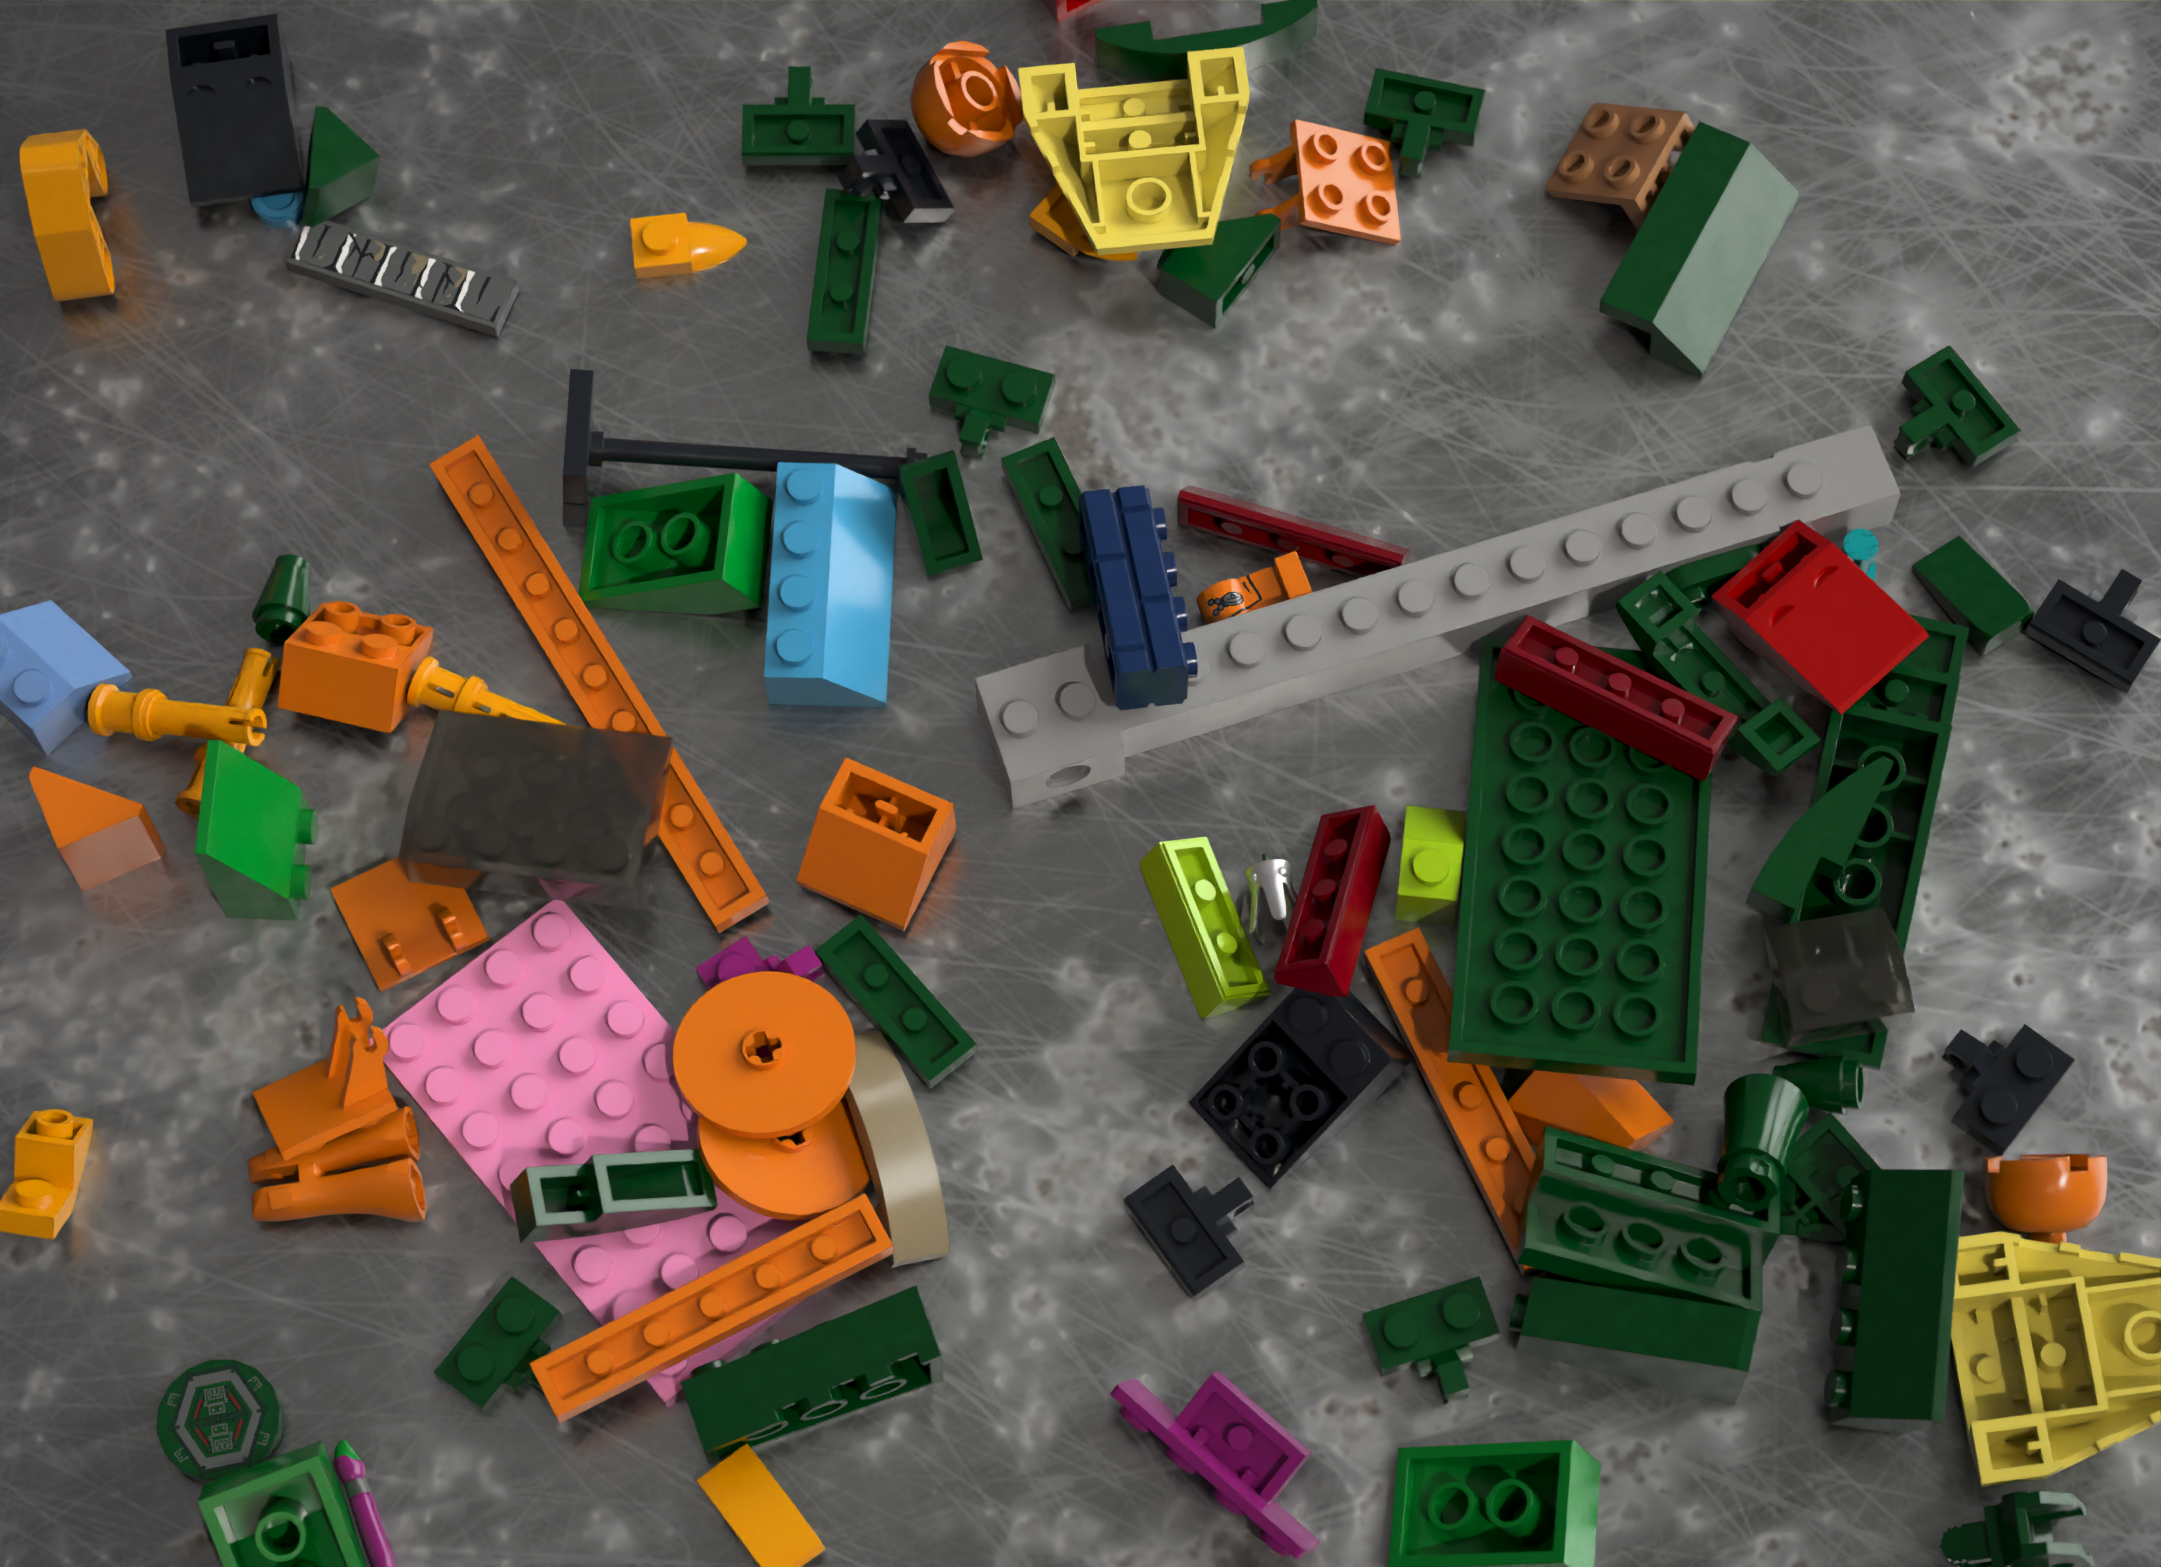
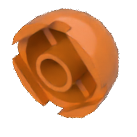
M964 40L948 43L917 72L910 95L912 116L919 131L931 145L947 155L971 158L986 155L1008 141L1015 134V127L1023 121L1021 92L1010 70L1005 65L997 69L992 62L984 58L991 53L989 50L981 45Z
M2089 1154L2020 1155L2019 1160H2003V1156L1983 1158V1182L1987 1203L1999 1222L2008 1229L2029 1233V1240L2060 1245V1242L2067 1243L2066 1232L2086 1228L2098 1217L2102 1209L2107 1190L2106 1155H2098L2089 1158Z

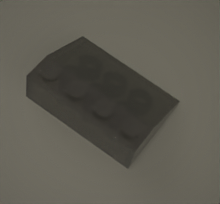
M439 710L408 803L398 862L408 880L415 883L645 910L674 740L672 737Z

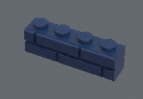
M1145 485L1118 488L1116 492H1111L1110 489L1085 491L1079 496L1078 529L1115 705L1121 711L1147 708L1150 703H1154L1155 706L1182 704L1187 699L1188 679L1197 678L1198 664L1194 643H1183L1181 632H1187V611L1183 596H1172L1171 587L1177 586L1175 556L1173 551L1163 552L1161 543L1167 542V523L1163 507L1153 508L1149 488L1147 489Z

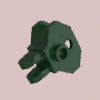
M2018 1491L2001 1496L2000 1503L1983 1507L1984 1521L1965 1523L1960 1528L1956 1525L1952 1529L1948 1528L1946 1533H1942L1943 1537L1939 1546L1946 1555V1559L1949 1562L1952 1561L1956 1567H2094L2093 1555L2089 1552L2085 1553L2079 1543L2054 1542L2052 1530L2069 1528L2087 1518L2085 1505L2072 1493Z

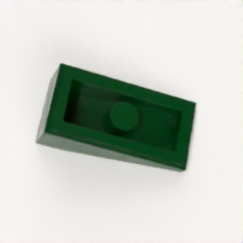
M1961 536L1955 537L1912 565L1911 569L1955 624L1970 627L1968 640L1982 657L2027 629L2035 614V611L2023 596Z

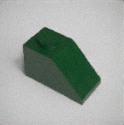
M1270 213L1220 221L1217 224L1212 245L1164 249L1157 263V269L1160 270V295L1216 329L1280 247L1281 219Z

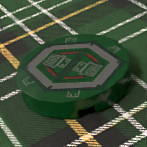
M208 1360L186 1369L168 1386L158 1407L156 1432L167 1458L183 1474L207 1484L264 1462L271 1455L273 1449L276 1450L283 1431L284 1412L276 1390L256 1368L236 1360Z

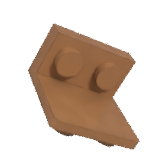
M1594 103L1545 188L1551 197L1621 205L1637 231H1639L1695 127L1684 111Z

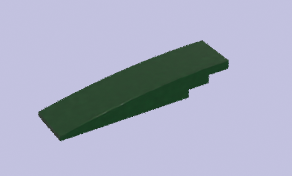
M1911 614L1909 615L1927 631L1929 637L1842 715L1829 708L1808 810L1823 795L1848 776L1882 756L1893 760L1894 763L1838 880L1835 881L1815 871L1790 924L1784 921L1759 1042L1822 1058L1846 1054L1848 1060H1861L1863 1067L1878 1071L1881 1068L1953 726L1951 722L1970 627Z

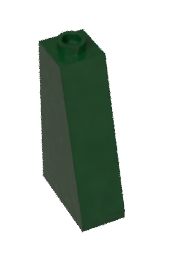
M1533 1276L1529 1296L1516 1293L1508 1330L1520 1332L1516 1352L1735 1405L1749 1373L1761 1312Z

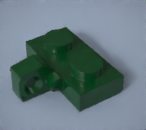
M789 66L788 97H775L774 104L743 105L741 150L743 165H848L852 161L851 158L856 155L855 104H826L825 97H813L811 66Z
M1376 68L1364 112L1363 125L1392 130L1391 142L1403 144L1399 158L1401 161L1398 174L1420 179L1427 149L1441 151L1443 141L1474 146L1486 90Z
M946 345L929 392V405L955 411V420L964 422L959 437V442H962L960 454L982 459L992 430L1004 433L1006 427L1010 426L1039 434L1055 388V374Z
M1948 345L1905 372L1901 383L1918 403L1910 411L1914 418L1899 427V435L1893 443L1907 460L1925 451L1934 442L1941 451L1953 444L1973 468L2018 440L2021 433L2020 428L1951 346Z
M511 1276L434 1371V1374L440 1382L483 1414L487 1413L507 1387L517 1393L526 1383L546 1398L529 1363L547 1355L552 1350L544 1340L561 1321L562 1315L558 1309Z
M1480 1276L1362 1313V1323L1381 1376L1384 1377L1412 1367H1416L1419 1377L1433 1373L1444 1405L1468 1397L1467 1391L1470 1390L1462 1364L1473 1360L1471 1348L1499 1340L1500 1331Z

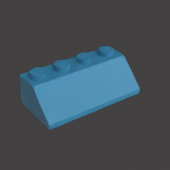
M778 462L764 666V680L769 705L886 708L898 494L897 490L838 464Z

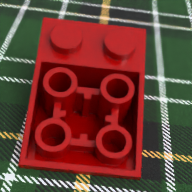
M1798 519L1711 596L1740 643L1840 715L1929 637L1927 631L1836 545Z

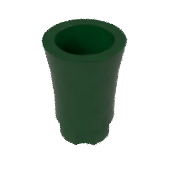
M1755 1073L1737 1078L1725 1090L1723 1097L1724 1129L1717 1165L1719 1195L1726 1203L1738 1205L1744 1211H1761L1769 1208L1771 1199L1778 1195L1779 1189L1785 1181L1788 1163L1796 1139L1809 1113L1806 1097L1793 1083L1779 1076Z

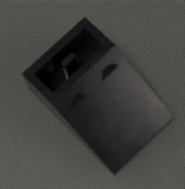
M278 14L166 29L169 73L191 208L304 191L289 52Z
M1294 988L1188 1103L1270 1189H1274L1372 1104L1415 1057L1350 990L1346 997H1332Z

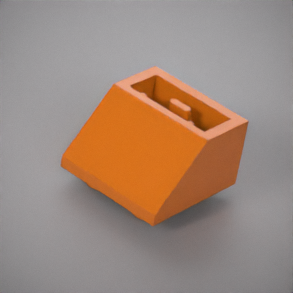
M345 601L322 603L284 642L277 708L391 733L409 712L410 705L407 703L409 687L416 670L427 657L433 639L434 628L416 624L413 618L402 614L380 616L362 612L357 605Z
M845 757L818 809L797 876V885L905 931L956 832L954 804Z

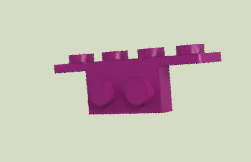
M1219 1371L1212 1373L1179 1416L1137 1379L1118 1383L1112 1390L1111 1396L1122 1405L1119 1411L1124 1419L1138 1430L1145 1433L1151 1430L1168 1445L1166 1449L1168 1457L1181 1469L1191 1474L1198 1472L1215 1487L1212 1493L1222 1506L1236 1515L1245 1513L1262 1529L1259 1535L1272 1550L1284 1557L1292 1555L1296 1559H1300L1313 1553L1321 1543L1317 1537L1275 1501L1313 1453Z

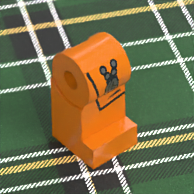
M1296 551L1274 558L1273 566L1238 579H1227L1209 586L1197 596L1196 602L1204 623L1207 625L1313 592Z

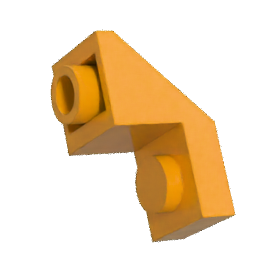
M61 1109L34 1110L15 1137L14 1181L0 1200V1232L54 1240L74 1209L93 1133V1119L76 1117L70 1112Z

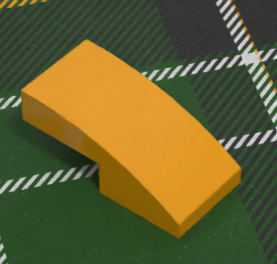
M747 1443L696 1480L704 1495L733 1530L743 1548L758 1567H802L825 1550L824 1545Z

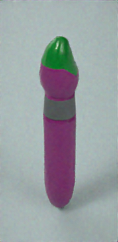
M340 1440L334 1450L335 1471L339 1479L345 1484L348 1501L350 1502L349 1504L371 1567H396L374 1497L371 1495L372 1491L366 1478H364L365 1466L362 1459L356 1454L347 1440Z

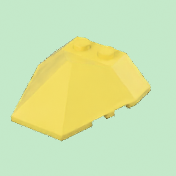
M1243 47L1187 52V79L1079 90L1077 88L1075 63L1018 68L1024 122L1097 256L1212 245L1250 100Z
M2002 1231L1959 1237L1950 1345L1967 1440L1981 1487L2045 1479L2161 1422V1259L2121 1252L2120 1255L2080 1249L2081 1245L2060 1242V1245L2022 1239L2020 1234Z

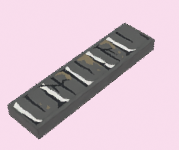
M327 220L315 227L302 226L286 260L290 272L495 337L499 336L519 291L517 280Z

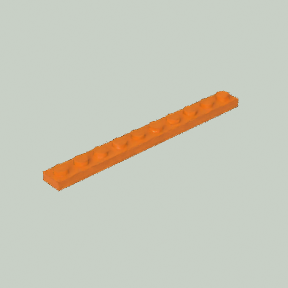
M480 436L473 437L430 463L429 466L718 933L720 934L770 903L766 893Z

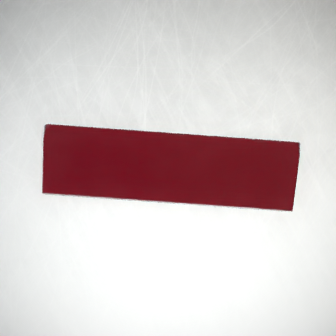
M1187 486L1181 489L1177 497V522L1180 525L1283 555L1296 551L1300 560L1361 578L1405 565L1410 555V550L1402 546L1196 486Z
M1526 615L1501 649L1495 671V679L1498 682L1703 781L1707 779L1739 719V716L1530 615Z
M1375 805L1321 815L1274 973V979L1277 984L1332 997H1346L1348 995L1391 841L1390 832Z

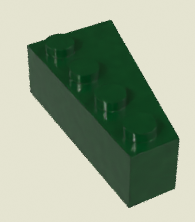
M917 1285L843 1316L820 1323L787 1339H776L758 1345L750 1351V1354L729 1363L726 1360H716L693 1369L691 1371L692 1378L681 1382L706 1460L708 1464L729 1457L746 1443L753 1449L942 1382V1354Z

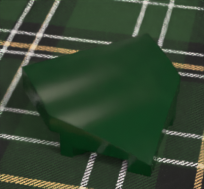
M1831 1112L1825 1115L1795 1142L1788 1163L1785 1181L1780 1188L1779 1236L1845 1244L1847 1221H1843L1840 1214L1843 1191L1846 1185L1851 1183V1178L1871 1169H1881Z

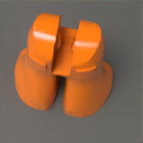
M409 1106L399 1108L397 1111L383 1116L372 1126L355 1129L335 1138L311 1154L298 1155L288 1161H284L278 1147L266 1149V1151L247 1160L249 1181L256 1185H275L258 1189L251 1194L253 1220L273 1222L324 1215L372 1214L410 1223L425 1221L427 1210L426 1193L421 1172L415 1164L420 1162V1137L412 1108ZM370 1165H378V1166H374V1167L362 1168V1169L353 1170V1171H349V1172L339 1173V1172H341V1171H345V1170H349V1169H353V1168H358V1167H363V1166H370Z

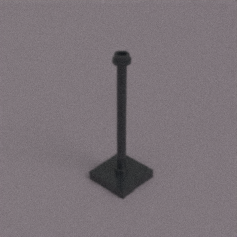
M570 369L563 466V524L586 526L590 466L602 467V461L777 472L778 462L838 464L868 478L899 480L897 466L927 458V453L916 452V448L907 447L906 457L604 438L603 431H592L594 370Z

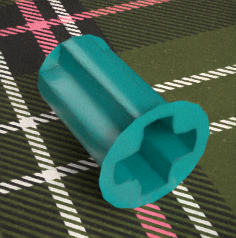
M1862 528L1854 529L1845 536L1841 551L1872 580L1875 579L1877 570L1874 557L1879 547L1878 539L1869 530Z

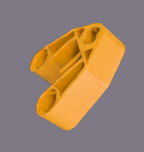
M86 129L28 136L20 146V168L34 237L55 302L113 295L114 275L110 253L90 204V198L107 196L108 194L106 165L101 147Z

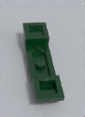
M1286 0L1261 4L1260 24L1158 40H1154L1150 21L1095 29L1097 67L1114 74L1148 81L1187 79V52L1243 47L1246 70L1248 72L1290 54L1313 38L1317 32L1318 3L1317 0Z
M1661 570L1617 601L1615 608L1645 657L1664 681L1739 716L1738 722L1726 744L1747 761L1776 777L1819 745L1821 739L1781 697L1771 703L1699 628L1696 620L1700 611Z

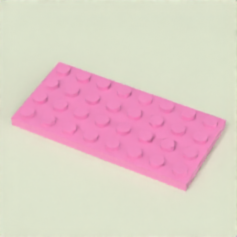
M559 895L382 1029L389 1043L388 1052L383 1057L386 1069L516 1226L510 1184L526 1167L584 1164L592 1155L698 1149L697 1124L699 1116L683 1098L677 1085L673 1068V1045L676 1032ZM373 1038L369 1039L370 1046L373 1045ZM713 1181L718 1206L713 1211L640 1228L530 1243L599 1327H602L811 1220H781L758 1214L735 1202ZM803 1300L644 1381L668 1409L684 1396L681 1382L692 1378L691 1371L716 1360H726L727 1362Z

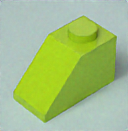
M1406 805L1394 920L1454 926L1459 896L1466 811Z

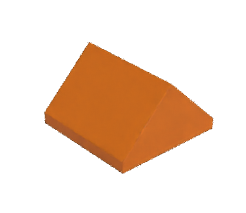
M33 766L28 777L55 844L82 892L162 858L166 847L143 804Z
M1535 1070L1508 1101L1525 1137L1536 1150H1538L1545 1126L1641 1152L1674 1124V1120L1636 1080Z

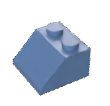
M52 600L0 614V714L48 756L88 719L89 700L92 692L98 685L102 683L112 684L120 689L133 677L125 666Z

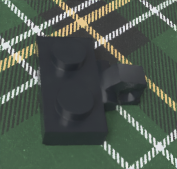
M867 119L855 133L864 149L862 155H854L844 171L837 175L845 193L865 197L876 191L881 199L887 200L890 198L894 209L899 214L903 223L945 222L955 211L954 206L908 121Z
M2121 569L2105 595L2094 589L2088 595H2085L2058 579L2030 621L2025 632L2027 635L2127 694L2161 641L2157 636L2136 625L2135 621L2138 615L2127 609L2138 593L2137 589L2141 585L2142 580L2124 569Z
M2026 1024L2023 1025L2006 1048L1995 1040L1987 1047L1986 1044L1961 1029L1946 1047L1942 1056L1944 1061L1965 1075L1960 1085L1970 1093L1954 1114L1951 1122L1997 1156H2003L2071 1068L2075 1059Z
M1171 1165L1123 1200L1124 1206L1194 1302H1197L1245 1268L1244 1260L1229 1241L1238 1232L1233 1221L1255 1206L1253 1202L1254 1196L1240 1177L1213 1195L1206 1186L1193 1192L1176 1167Z

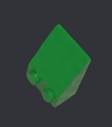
M736 472L592 497L578 594L587 608L714 615L761 607L774 501Z
M208 740L194 854L227 918L298 921L300 900H309L311 893V867L304 864L306 844L314 845L317 838L318 819L316 809L309 808L301 788L221 740Z
M322 1440L207 1483L202 1487L197 1502L223 1567H367L344 1495Z
M1574 1440L1398 1448L1388 1567H1594L1601 1463Z

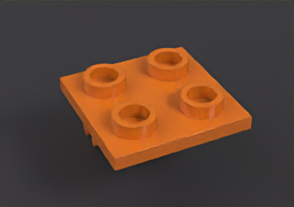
M1295 119L1290 124L1291 145L1270 158L1259 159L1250 164V180L1256 181L1264 174L1265 184H1273L1281 179L1298 174L1299 193L1274 208L1260 210L1254 215L1270 213L1276 215L1281 219V232L1297 225H1304L1394 246L1401 241L1390 141Z
M439 837L330 889L380 992L386 991L490 940Z
M360 997L354 998L358 1009V1015L355 1018H348L343 1006H337L334 1014L335 1026L328 1058L252 1092L284 1161H288L298 1155L311 1154L322 1148L325 1143L355 1129L370 1127L383 1116L398 1110L388 1089L383 1057L389 1048L388 1040L380 1028L370 1026L373 1021V1012L367 1001ZM368 1028L374 1040L372 1046H370Z

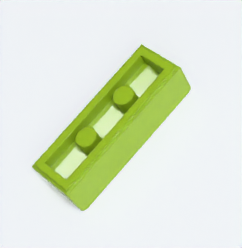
M1207 836L1158 842L1141 859L1139 863L1140 869L1199 1016L1201 1018L1215 1017L1267 998L1271 993Z

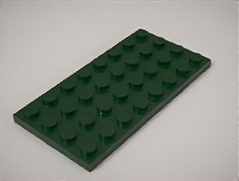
M1482 636L1447 1062L1694 1086L1697 1075L1712 771L1706 780H1699L1498 682L1495 679V671L1500 651L1509 639ZM1596 647L1662 679L1642 651Z

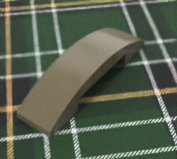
M879 1030L856 1034L855 1070L851 1083L842 1099H847L879 1199V1203L874 1211L894 1247V1253L887 1257L890 1267L946 1257L950 1253V1243L942 1190L925 1125L911 1087L894 1052Z

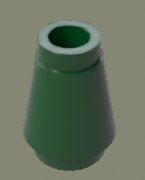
M285 554L276 558L275 565L252 612L253 621L256 623V633L268 642L284 645V642L310 616V564L304 558L292 554Z
M1843 1054L1787 1065H1775L1772 1075L1790 1081L1802 1091L1807 1099L1809 1108L1846 1115L1848 1109L1862 1108L1864 1100V1068L1861 1060H1848L1847 1055Z

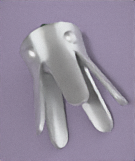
M1267 853L1262 854L1263 861L1253 864L1245 871V877L1251 892L1249 934H1252L1256 929V939L1260 946L1265 945L1269 940V909L1274 919H1283L1287 930L1293 913L1294 903L1297 899V894L1292 886L1291 864L1280 859L1269 860Z

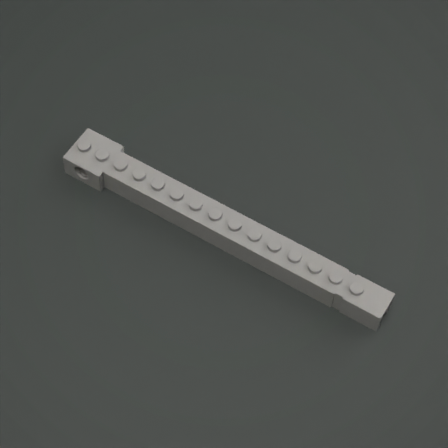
M1870 423L1772 453L1771 458L1756 463H1751V460L1197 627L1187 632H1181L1183 643H1194L1198 664L1197 678L1188 679L1187 699L1182 704L1155 706L1154 703H1150L1147 708L1120 711L1115 705L1106 657L1102 656L1093 659L1088 644L976 677L977 707L1012 809L1123 776L1125 775V757L1481 649L1482 636L1509 639L1526 615H1530L1554 627L1613 609L1619 599L1660 570L1665 574L1678 566L1748 545H1762L1766 548L1797 519L1831 542L1845 538L1854 529L1871 530L1891 524L1901 493Z

